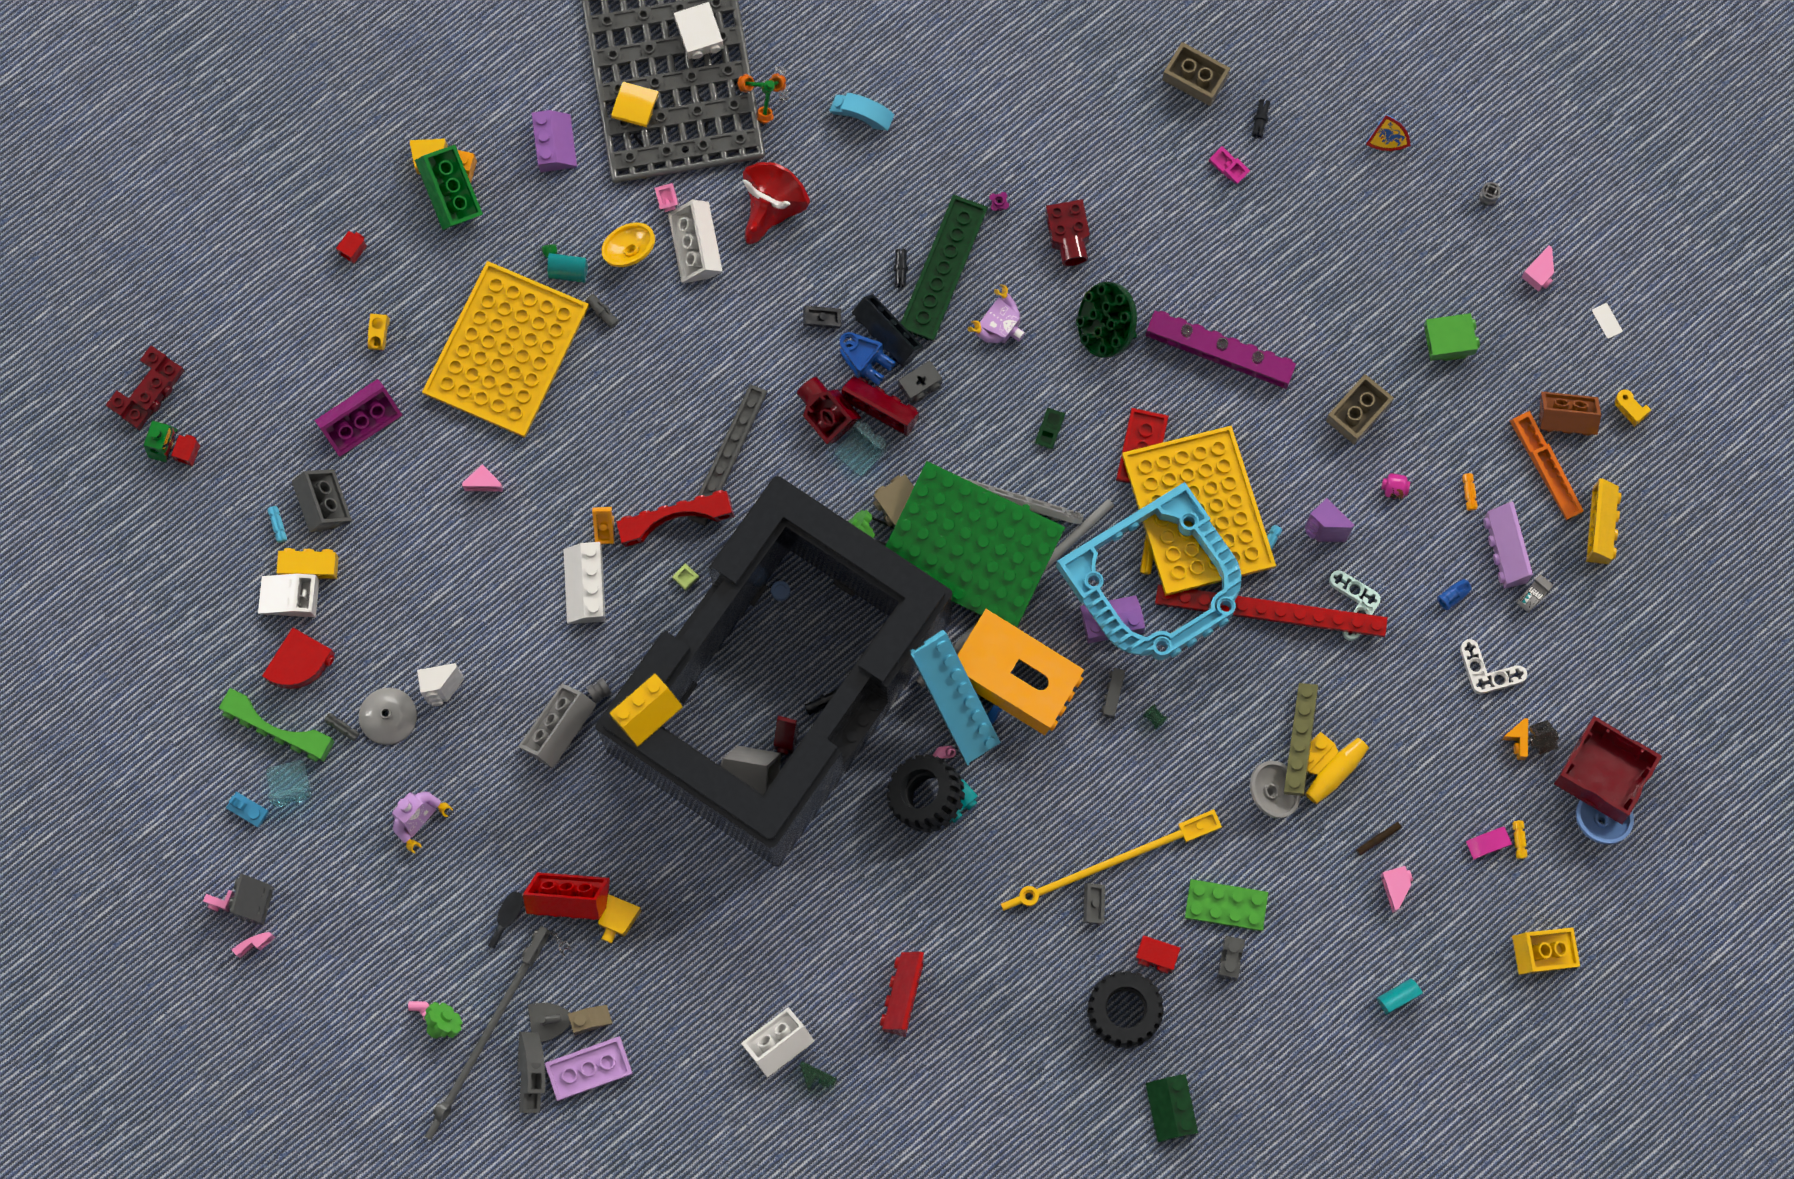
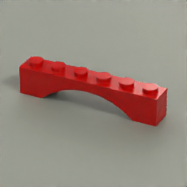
M718 490L710 496L700 495L692 501L682 500L674 506L669 507L665 505L658 507L656 511H642L634 517L624 516L621 520L616 521L621 543L624 547L643 543L648 535L657 527L679 517L699 516L715 522L733 518L735 516L730 496L727 491Z

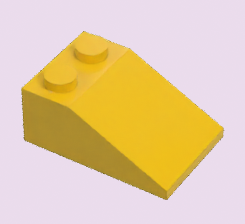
M1574 928L1526 932L1512 936L1519 975L1580 967Z

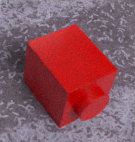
M348 231L336 247L339 255L355 264L367 245L364 241L365 238L361 234Z
M188 434L185 436L179 435L171 454L172 458L177 462L193 466L201 446L196 440L197 438Z

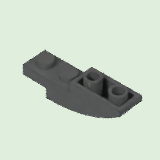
M519 1032L517 1072H521L519 1112L540 1113L541 1093H545V1064L539 1032Z

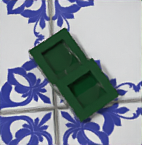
M1047 407L1035 443L1053 449L1066 413Z

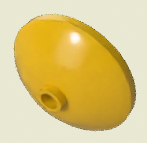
M625 224L615 229L605 239L602 245V256L609 265L614 267L633 266L649 255L655 244V234L646 224Z

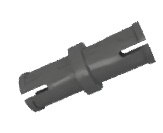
M591 294L585 302L596 312L595 315L601 318L610 329L619 323V320L611 313L609 307L604 305L595 294Z

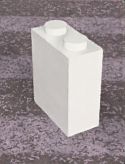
M709 2L674 13L675 22L688 59H699L704 54L717 53L724 48L723 40Z

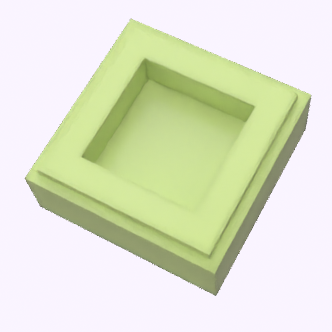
M685 563L672 578L687 591L699 579V576Z

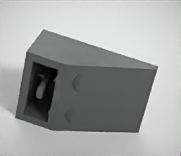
M240 873L239 878H236L234 883V890H236L234 897H231L229 902L230 912L241 921L264 925L274 887Z

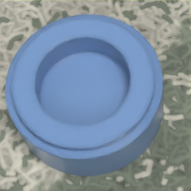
M784 581L775 582L771 587L772 597L777 601L786 600L790 595L789 585Z

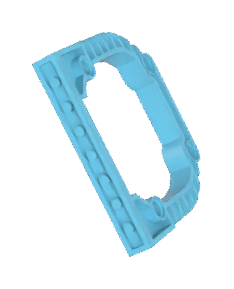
M1185 482L1062 557L1056 564L1057 569L1079 601L1084 603L1106 637L1117 648L1127 653L1141 656L1152 654L1157 660H1164L1170 656L1172 658L1176 657L1182 652V648L1193 646L1201 636L1205 638L1214 632L1213 629L1217 626L1221 628L1229 623L1228 619L1232 617L1235 611V600L1241 587V570L1235 556L1211 524L1210 517ZM1156 514L1159 520L1177 524L1178 530L1182 535L1194 536L1217 568L1222 579V591L1213 597L1208 611L1173 633L1158 631L1148 637H1144L1132 632L1123 623L1101 591L1103 577L1099 572H1096V559L1098 555L1096 550L1112 540L1114 542L1118 541L1124 536L1123 533L1128 530L1130 532L1134 531L1140 526L1139 523ZM1190 521L1193 526L1187 527L1184 522ZM1095 580L1098 585L1091 586L1088 581ZM1226 605L1229 607L1230 611L1225 612L1220 608V606ZM1157 646H1164L1166 648V651H1159L1157 649Z

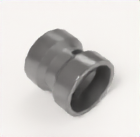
M1494 182L1484 184L1479 195L1482 204L1492 206L1497 202L1501 192L1498 184Z
M603 677L597 680V684H590L586 687L595 703L601 701V698L604 696L612 695Z

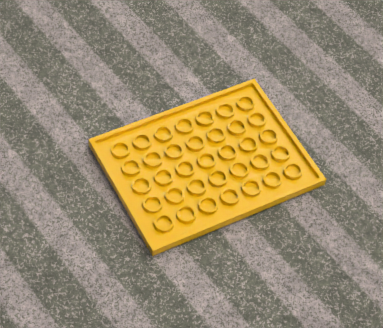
M487 261L422 393L525 438L582 323L589 304Z
M1232 426L1122 453L1139 510L1185 482L1210 517L1211 524L1235 556L1241 570V577L1276 567ZM1156 514L1143 521L1165 596L1222 582L1217 568L1193 535H1182L1178 530L1177 524L1159 520ZM1190 521L1184 522L1187 527L1193 526Z

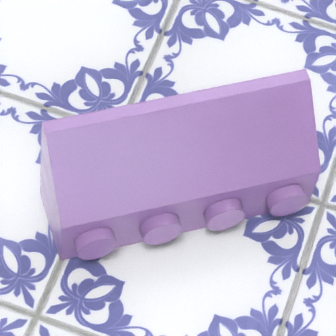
M1509 502L1488 511L1485 518H1483L1485 529H1488L1490 534L1488 536L1489 545L1493 547L1495 553L1493 554L1494 564L1498 565L1500 571L1498 572V579L1500 584L1503 583L1504 589L1527 584L1533 575L1514 502Z

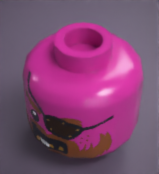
M1390 473L1387 479L1383 478L1381 489L1385 490L1384 494L1386 497L1401 500L1404 496H1408L1410 481L1404 475Z

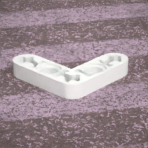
M1467 639L1462 643L1460 653L1471 687L1475 693L1485 694L1519 685L1527 678V671L1523 666H1513L1487 673L1477 642ZM1467 644H1469L1470 647H1474V649L1472 650V656L1474 658H1471L1470 660H1467V658H1470L1471 656L1470 652L1468 650L1465 651ZM1472 662L1479 663L1480 670L1478 672L1471 670L1470 664ZM1516 670L1518 671V673L1523 674L1519 680L1518 677L1511 678V682L1509 683L1508 676L1514 675ZM1496 675L1503 676L1505 679L1504 684H1496L1494 677ZM1488 677H1490V683L1492 685V688L1490 687V684L1485 685L1483 687V690L1481 689V687L1476 686L1479 683V680L1481 681V683H1486L1489 681Z

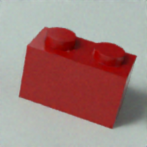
M1143 935L1135 960L1139 961L1138 964L1143 967L1149 968L1151 965L1157 967V971L1161 973H1172L1181 948Z

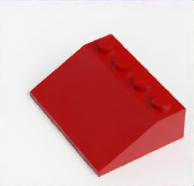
M901 952L900 957H896L894 968L897 969L896 976L891 977L889 987L892 988L891 996L887 995L884 1006L888 1008L886 1015L882 1014L880 1026H883V1032L906 1037L924 964V952Z

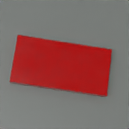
M1131 408L1122 453L1163 443L1169 416ZM1121 455L1116 481L1131 484Z

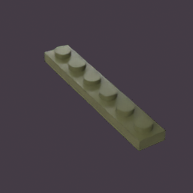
M1299 683L1284 787V794L1304 796L1319 689L1316 684Z

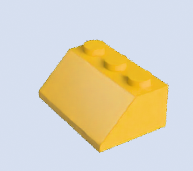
M654 674L613 709L610 715L627 736L639 747L680 711L683 706L662 680Z

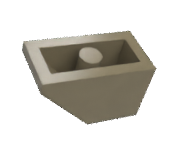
M607 1005L585 1008L568 1014L575 1036L612 1024Z

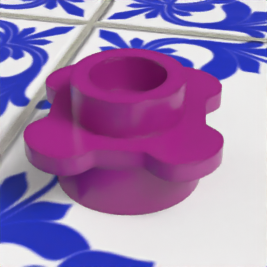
M1007 193L990 194L989 199L992 202L991 209L993 211L1008 209Z

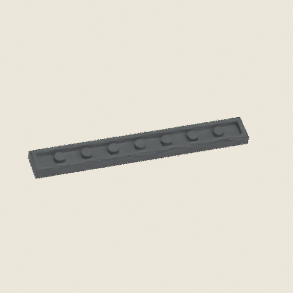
M752 384L749 385L698 496L713 495V492L723 489L768 393L766 390ZM699 516L687 517L689 520L706 526L708 518Z

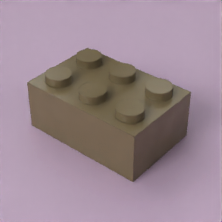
M1182 42L1164 70L1162 80L1211 106L1229 77L1230 67Z
M1364 374L1328 414L1326 422L1355 445L1390 407L1394 397Z

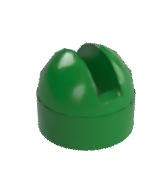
M556 244L542 246V253L546 258H548L549 253L557 254Z

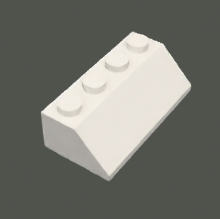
M691 200L668 213L681 283L710 279L723 272L709 202Z
M580 543L565 548L564 570L567 624L606 622L601 543Z

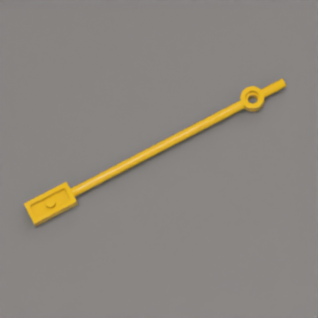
M1213 809L1179 823L1178 827L1180 830L1038 889L1026 886L1020 891L1018 897L1001 903V907L1005 911L1019 904L1028 907L1034 906L1041 895L1182 837L1185 843L1221 829V823ZM1026 894H1031L1033 898L1027 900L1025 896Z

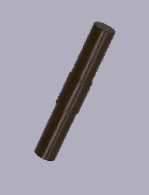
M1396 822L1357 848L1356 851L1359 856L1400 830L1402 827L1399 822Z

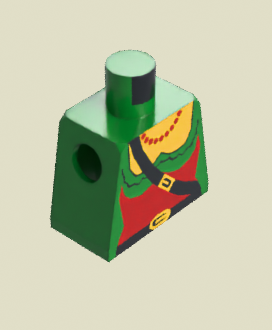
M152 421L144 442L148 458L167 463L178 429L167 424Z

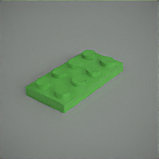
M1191 879L1184 919L1263 931L1268 892Z

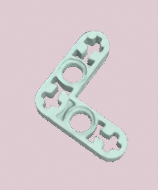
M1334 571L1329 579L1330 585L1359 603L1354 610L1355 613L1364 611L1366 614L1373 615L1380 603V595L1376 591L1343 571ZM1338 576H1341V577H1342L1341 581L1344 582L1345 584H1346L1347 580L1350 581V583H1349V584L1347 585V587H1346V590L1343 588V587L1345 586V584H1343V583H1341V582H1339L1338 584H1336V583H1335V580H1336V579L1333 578V577H1336V578H1337ZM1352 585H1356L1360 588V593L1354 595L1350 592L1349 588ZM1364 590L1366 591L1365 596H1367L1368 598H1370L1371 596H1374V597H1375L1374 601H1375L1376 603L1372 602L1371 604H1369V603H1368V600H1369V599L1366 598V597H1363V599H1360V597H1361L1362 594H1363V591H1364ZM1342 632L1344 638L1349 641L1356 640L1360 635L1352 634L1350 636L1348 632Z

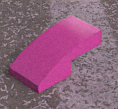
M1223 146L1208 159L1215 168L1236 184L1250 172L1238 158L1235 159Z
M1505 826L1466 841L1473 859L1512 845Z

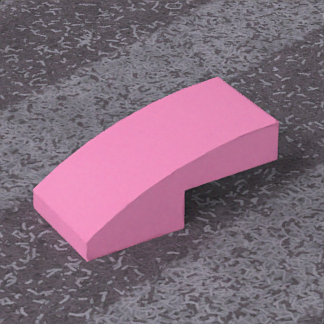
M270 932L258 934L241 942L232 951L241 958L254 946L261 951L275 937Z

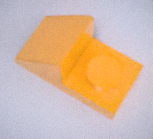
M612 507L593 508L595 542L614 544V516L612 515Z
M1524 718L1502 739L1517 741V743H1514V754H1517V760H1525L1528 757V718Z

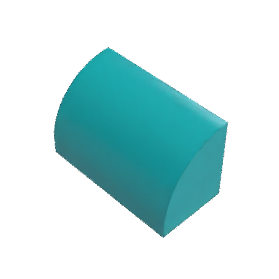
M549 253L548 278L585 283L588 269L586 258Z
M1410 978L1376 999L1384 1013L1388 1015L1421 996L1423 992L1417 983Z

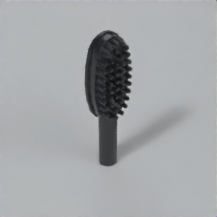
M519 892L510 893L501 905L497 917L499 925L488 944L489 947L495 949L505 928L509 927L519 915L523 904V896Z

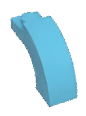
M847 93L846 96L836 94L829 110L832 114L854 117L867 123L873 129L888 131L895 115L883 105L853 93Z

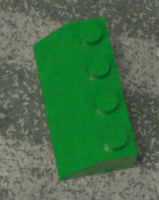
M456 145L423 155L415 160L442 230L483 215Z

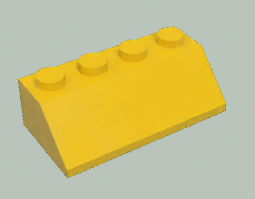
M1599 478L1592 489L1586 562L1609 565L1616 558L1617 549L1614 548V541H1617L1618 529H1615V526L1620 517V511H1617V504L1621 502V493H1618L1619 486Z

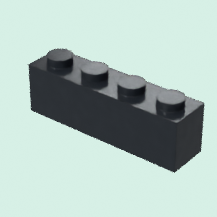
M874 294L863 297L851 312L857 322L862 324L872 337L882 343L883 349L888 351L893 356L894 361L901 366L911 363L922 350L923 346Z

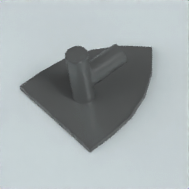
M551 1003L528 1004L531 1032H539L541 1042L556 1038L571 1025L568 1016L571 1012L559 1005Z

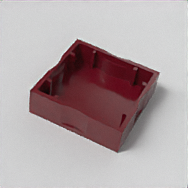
M1593 716L1559 773L1554 785L1622 825L1630 816L1641 796L1644 785L1652 776L1662 756L1643 744L1626 737L1616 728Z

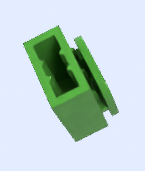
M1471 313L1426 319L1424 323L1430 361L1463 359L1469 355H1475L1478 348H1480L1479 338L1475 336L1474 331L1476 330V321L1472 319Z

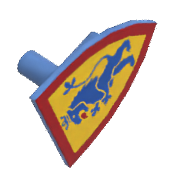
M1386 114L1378 122V126L1365 143V145L1381 151L1401 150L1411 146L1406 128L1398 120Z

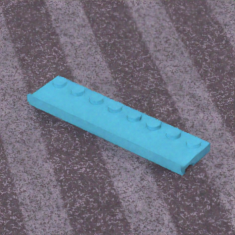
M942 630L924 641L923 646L916 650H910V655L965 763L969 765L971 761L1001 742L947 633Z

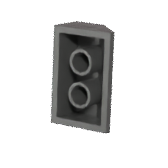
M334 469L303 471L292 480L309 533L327 531L352 521Z

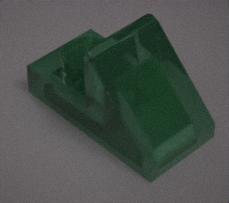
M801 1061L800 1067L809 1093L816 1079L819 1080L818 1084L823 1087H835L838 1081L837 1078Z

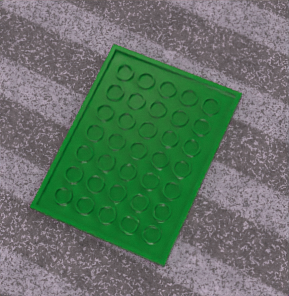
M926 461L886 547L948 587L952 591L953 602L980 615L987 609L1017 628L1065 527Z

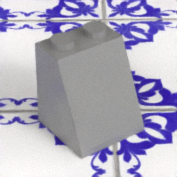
M736 746L722 759L721 767L764 795L780 772L781 753Z

